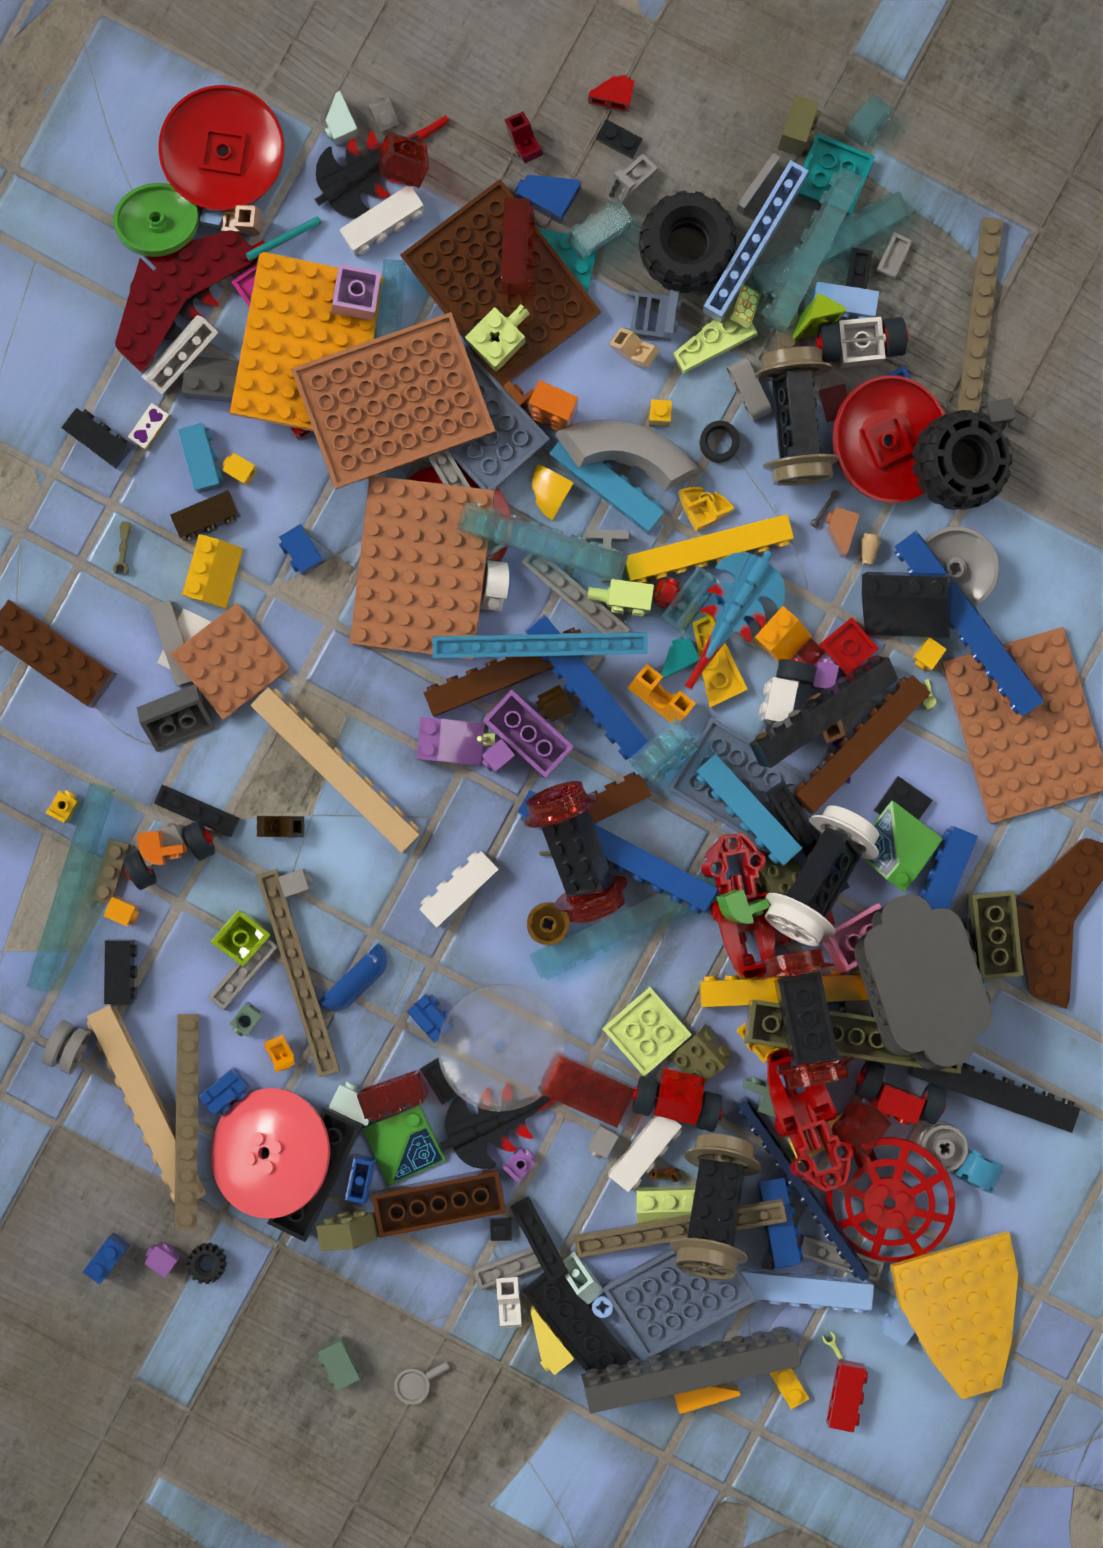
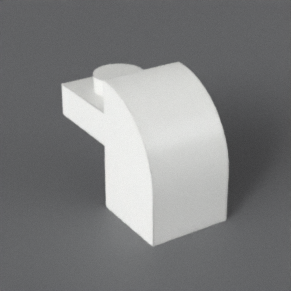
M487 560L481 609L502 611L509 587L508 563Z
M518 1277L496 1279L500 1329L522 1327Z

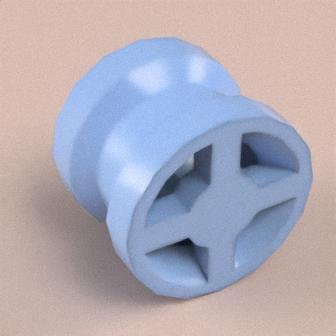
M602 1293L592 1301V1310L597 1317L605 1318L612 1313L613 1305L607 1295Z

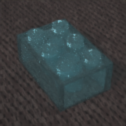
M675 719L628 761L645 781L652 785L655 783L659 784L666 778V773L671 769H677L682 764L681 760L686 756H692L698 750L697 747L700 743L683 723Z

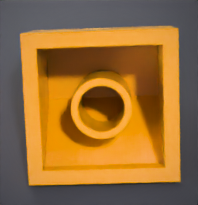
M782 606L752 640L779 663V660L782 659L791 660L809 640L811 634L790 611Z

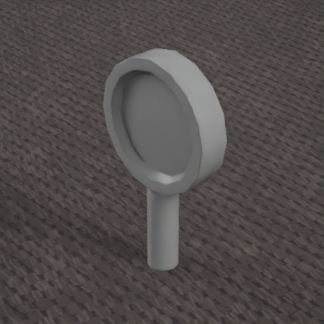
M446 1361L428 1372L413 1366L402 1369L394 1381L396 1396L406 1404L414 1405L421 1403L429 1393L430 1380L449 1370V1363Z

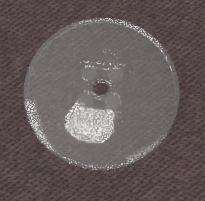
M513 984L487 985L465 995L447 1014L438 1038L439 1063L450 1087L466 1102L491 1111L515 1110L541 1097L556 1080L562 1067L565 1053L563 1029L551 1006L533 991ZM499 1040L506 1042V1047L502 1051H497L494 1047L495 1043Z

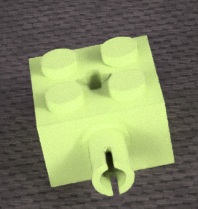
M521 304L508 318L504 317L494 307L465 337L466 343L495 372L526 343L525 336L518 330L517 326L530 313L526 308L524 310V306ZM493 337H494V338L499 337V342H498V343H497L496 341H493V342H492V339H491V338H493Z
M611 579L608 590L589 587L587 600L606 602L607 609H611V613L623 614L626 611L632 612V616L644 617L645 614H649L651 609L654 585Z

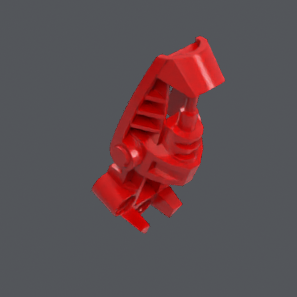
M743 833L720 836L707 850L704 856L707 860L701 866L702 874L705 877L715 878L718 896L733 890H744L748 903L758 899H766L768 893H758L756 880L759 878V870L765 865V856L758 851L752 841ZM728 839L731 840L729 847L727 845ZM737 854L740 874L729 876V880H726V872L729 870L726 856ZM751 857H753L755 860L753 866L750 863ZM713 864L716 865V872H715V873H713V871H712V865H713ZM716 899V902H712L710 906L711 917L718 922L726 952L733 965V969L740 979L751 980L769 973L772 970L775 951V928L765 918L769 908L764 909L763 914L753 917L754 923L737 924L730 922L723 916ZM753 930L762 961H755L753 955L748 954L745 944L747 942L746 931Z
M782 1048L775 1050L767 1056V1081L770 1099L776 1115L774 1124L776 1132L782 1138L790 1137L798 1157L790 1164L792 1175L803 1178L801 1180L824 1192L845 1185L849 1175L853 1149L849 1143L840 1142L838 1136L832 1132L829 1121L836 1119L837 1110L823 1080L812 1063L797 1065L805 1092L797 1094L795 1085L791 1083L788 1074L791 1072L789 1051ZM779 1075H783L786 1084L785 1087L783 1086V1083ZM824 1145L832 1168L818 1172L815 1162L809 1157L807 1150L810 1147L812 1152L823 1148ZM838 1147L843 1149L845 1153L844 1158L838 1156ZM799 1161L805 1164V1172L799 1170ZM827 1175H830L831 1179H833L832 1186L826 1183L825 1178Z

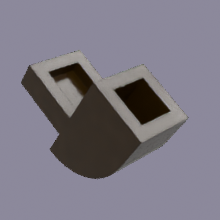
M257 816V837H304V816Z

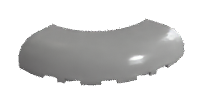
M610 419L591 420L570 425L555 434L578 468L592 463L604 462V460H616L617 463L632 467L635 465L646 471L645 474L651 477L664 492L694 476L699 471L694 461L675 443L660 433L635 423Z

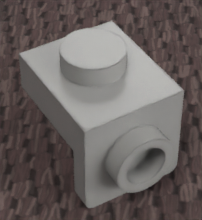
M379 96L372 100L369 108L380 132L399 125L388 97Z

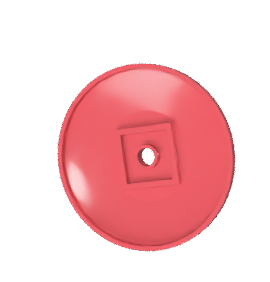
M276 1088L252 1091L240 1101L236 1100L231 1105V1108L222 1115L216 1126L211 1143V1166L215 1181L224 1197L238 1210L250 1216L279 1218L300 1210L317 1194L328 1171L330 1144L324 1122L316 1109L296 1093ZM264 1147H267L270 1152L267 1159H264L261 1154Z

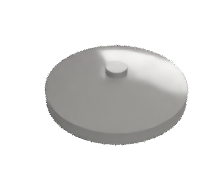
M952 526L940 529L925 539V542L947 571L952 574L953 579L974 606L983 602L990 595L997 583L999 560L993 545L983 534L968 527Z

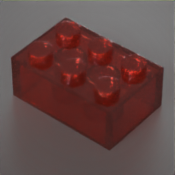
M417 1069L363 1088L358 1092L357 1098L364 1118H371V1121L383 1117V1114L390 1110L393 1114L403 1110V1107L411 1103L412 1106L423 1103V1100L428 1095V1089L421 1070Z

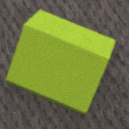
M818 293L801 314L792 336L793 340L818 335L819 325L836 323L846 312V308Z
M238 909L210 942L243 967L271 934L250 914Z

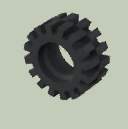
M202 1243L190 1253L186 1269L189 1268L188 1274L193 1276L192 1279L194 1281L197 1279L200 1284L203 1282L209 1284L210 1282L214 1283L222 1276L227 1266V1256L223 1254V1249L220 1250L218 1248L219 1245L215 1244L214 1246L212 1243ZM202 1256L213 1258L215 1266L211 1271H204L200 1268L199 1260Z

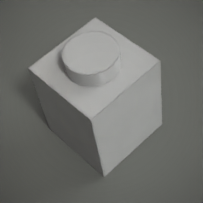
M305 869L278 877L284 897L311 889L310 884H313L310 872H306Z
M599 1123L588 1144V1149L591 1150L590 1154L599 1159L601 1157L607 1159L619 1137L618 1133Z

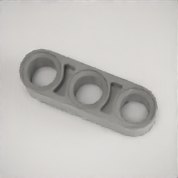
M744 358L727 366L729 377L750 419L755 421L771 413V405L759 380L755 378V372L748 359Z

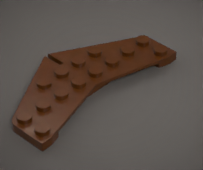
M1089 838L1080 839L1016 897L1017 901L1032 906V909H1028L1016 904L1021 955L1028 992L1034 998L1067 1009L1070 1000L1074 921L1103 881V843Z

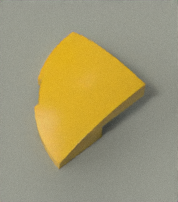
M537 464L532 477V490H534L536 497L535 502L540 511L553 521L574 482Z
M687 487L678 490V495L685 513L696 532L717 522L735 509L724 496L717 492H714L712 495L709 492H703L704 488Z

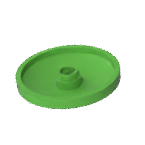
M150 183L131 190L119 201L114 211L113 223L118 239L127 249L143 256L157 257L174 253L186 246L197 232L199 215L196 205L182 198L170 184Z

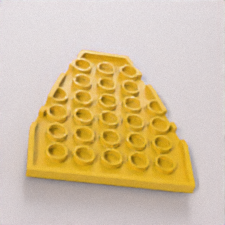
M1003 1231L890 1264L897 1301L901 1311L906 1315L909 1325L917 1334L918 1340L930 1361L941 1372L947 1383L952 1386L955 1393L961 1399H966L1001 1388L1012 1342L1018 1270L1010 1232Z

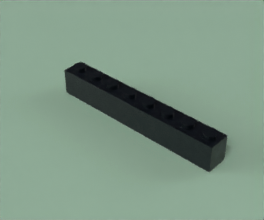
M879 655L870 657L866 664L854 668L850 675L838 679L831 688L822 690L820 692L821 695L804 703L805 706L790 712L786 719L774 723L767 732L758 734L755 737L756 739L749 743L758 764L772 768L897 681L898 677L890 658Z
M965 1062L961 1066V1074L909 1068L908 1074L913 1077L1071 1133L1080 1112V1108L1074 1106L1075 1102L1066 1098H1063L1062 1101L1054 1099L1055 1095L1047 1091H1043L1042 1094L1034 1092L1035 1087L1024 1083L1020 1087L1014 1084L1015 1080L1004 1076L1002 1080L995 1078V1073L984 1069L982 1073L975 1071V1066Z

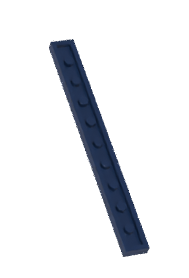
M745 1096L738 1102L739 1107L737 1108L743 1119L747 1118L751 1123L750 1129L754 1135L761 1137L763 1140L762 1146L768 1154H773L776 1159L774 1162L781 1172L785 1171L788 1176L787 1181L789 1185L799 1191L801 1194L799 1198L803 1205L811 1208L813 1219L818 1225L821 1223L825 1228L824 1234L830 1242L834 1241L838 1248L836 1250L842 1260L846 1259L851 1265L849 1269L855 1278L859 1277L862 1282L869 1278V1270L806 1182L801 1180L803 1178L792 1175L790 1171L792 1161L748 1098Z

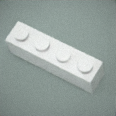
M409 184L339 230L354 256L358 254L363 255L375 243L380 244L384 242L392 232L401 231L409 221L418 220L423 215V212H425L424 205Z
M197 315L141 377L154 390L163 394L216 336L218 331L203 317Z
M483 851L480 853L473 852L467 858L469 863L464 868L461 865L451 873L454 877L449 882L446 880L441 882L436 887L438 892L433 897L429 894L420 902L423 905L420 910L436 928L499 870Z
M654 1115L609 1170L608 1176L627 1192L631 1188L635 1190L641 1183L640 1177L644 1172L649 1173L654 1167L655 1163L653 1161L657 1156L662 1157L669 1148L667 1144L670 1140H676L681 1134V1123Z

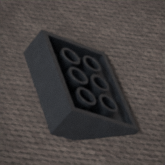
M870 571L863 573L862 607L865 633L867 635L950 638L952 574Z

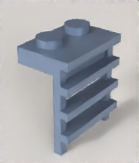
M628 290L627 296L635 297L631 329H624L633 331L636 335H642V337L650 336L657 339L671 340L673 332H677L679 320L675 319L676 311L680 312L682 299H678L679 292L670 291L669 296ZM639 297L647 298L643 330L635 329ZM652 299L660 300L655 332L647 331Z

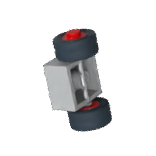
M199 820L185 827L169 823L159 828L163 833L165 847L186 844L187 850L190 849L198 861H202L215 854L212 842L213 837ZM139 850L123 857L126 874L139 890H143L156 883V876L152 866L157 865L145 860Z

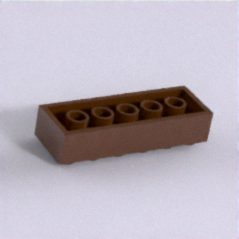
M8 599L0 610V646L87 707L94 708L117 673L16 602Z
M498 1167L377 1190L372 1194L380 1238L506 1213V1204Z

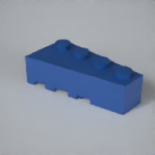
M785 1178L759 1182L761 1202L783 1198L787 1215V1222L765 1225L767 1235L769 1234L770 1238L768 1239L769 1251L774 1259V1262H771L772 1269L800 1265V1260H803L804 1257L802 1247H798L796 1238H799V1230L797 1225H793L792 1217L795 1216V1209L793 1203L789 1204L788 1195H791L790 1185L788 1182L785 1183Z

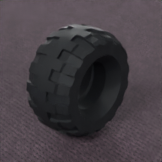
M679 191L674 195H667L660 199L647 213L639 236L640 257L648 274L654 281L657 280L661 283L662 287L669 290H678L680 293L705 290L719 281L734 256L737 238L736 228L733 225L732 217L728 210H725L714 197L709 198L704 195L705 193L695 191V193ZM679 228H693L704 236L707 242V249L704 255L698 259L691 261L681 260L675 257L668 248L667 241L669 235Z
M960 410L936 418L921 431L917 437L918 443L913 447L912 458H914V465H912L913 474H916L919 481L917 485L922 492L925 491L928 494L929 500L944 506L946 509L965 510L981 506L997 497L1002 491L1003 485L1008 482L1011 473L1009 466L1012 465V454L1009 453L1008 448L1011 444L1008 437H1004L1002 434L1003 429L997 422L993 423L989 416L981 412L975 413L972 410ZM958 440L968 443L976 453L977 469L971 479L962 477L953 466L951 458L952 449Z

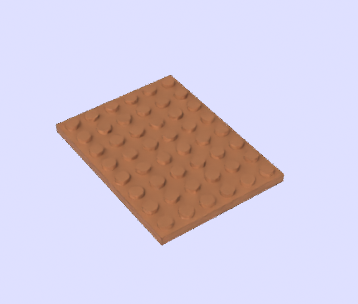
M451 312L291 368L335 490L495 433L493 423Z
M380 476L369 478L350 644L433 654L432 636L478 634L495 498L494 490ZM475 657L463 658V659H471V660H474Z
M1064 627L1003 644L1045 699L1043 703L1024 716L1013 711L1009 705L1012 703L1007 696L1003 697L997 689L998 683L995 679L990 680L984 672L986 667L982 662L978 664L971 654L941 662L989 823L1103 791V757Z

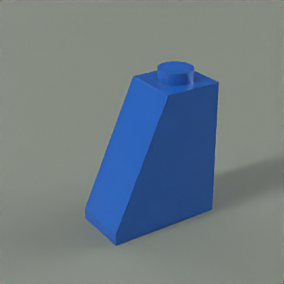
M527 175L524 180L521 179L515 191H517V199L561 224L581 189V181L578 179Z

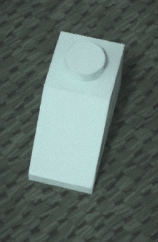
M338 91L335 94L326 118L328 128H325L329 140H334L336 146L359 136L343 96Z
M341 1082L329 1108L367 1126L370 1122V1116L361 1091L357 1089V1085L351 1082Z
M572 1252L563 1260L569 1271L565 1275L566 1279L576 1294L588 1305L604 1292L594 1274L578 1258L575 1252Z

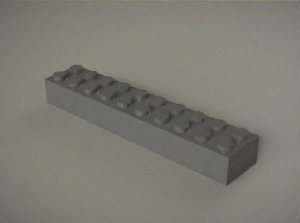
M775 1327L770 1332L757 1331L752 1333V1336H735L730 1341H714L708 1346L695 1345L686 1351L673 1350L668 1355H652L646 1360L634 1359L624 1365L611 1364L606 1369L587 1370L581 1376L590 1414L801 1366L796 1340L788 1328Z

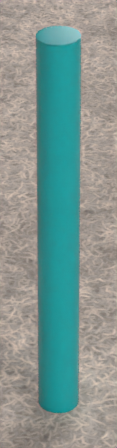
M316 216L247 252L248 260L251 261L262 252H268L320 225L321 220Z

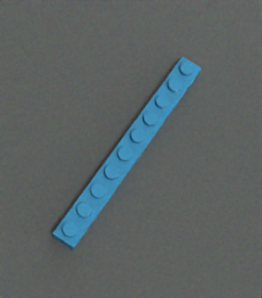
M648 632L432 636L433 658L648 654Z

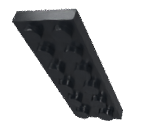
M543 1272L522 1289L523 1293L585 1371L590 1369H606L611 1364L624 1365L628 1361L633 1360L602 1320L593 1313L590 1305L576 1294L565 1275L550 1283Z

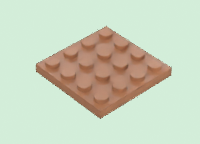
M238 603L234 604L170 654L223 721L290 669Z

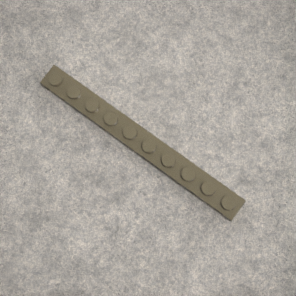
M988 217L981 219L957 411L972 410V412L979 413L1004 219Z
M278 869L256 875L318 1076L323 1077L340 1071L338 1061L318 1002L319 1000L291 910L278 877L280 875Z
M177 1014L175 1231L197 1230L199 1014Z
M783 1198L741 1205L736 1230L787 1222ZM691 1214L574 1235V1242L578 1258L667 1243L678 1238H687Z

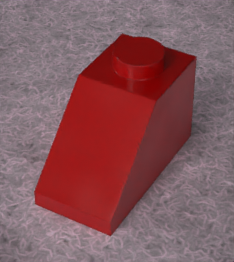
M625 75L613 76L589 91L588 103L629 112L635 80Z

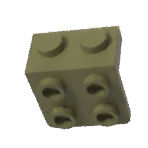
M791 858L784 866L780 863L775 865L771 859L768 860L764 867L759 870V878L756 880L758 893H778L787 896L789 889L792 888L801 870L794 859Z
M706 1024L699 1028L693 1038L670 1055L671 1060L682 1072L704 1077L705 1082L725 1068L733 1057L729 1048L716 1037L714 1031L709 1029Z

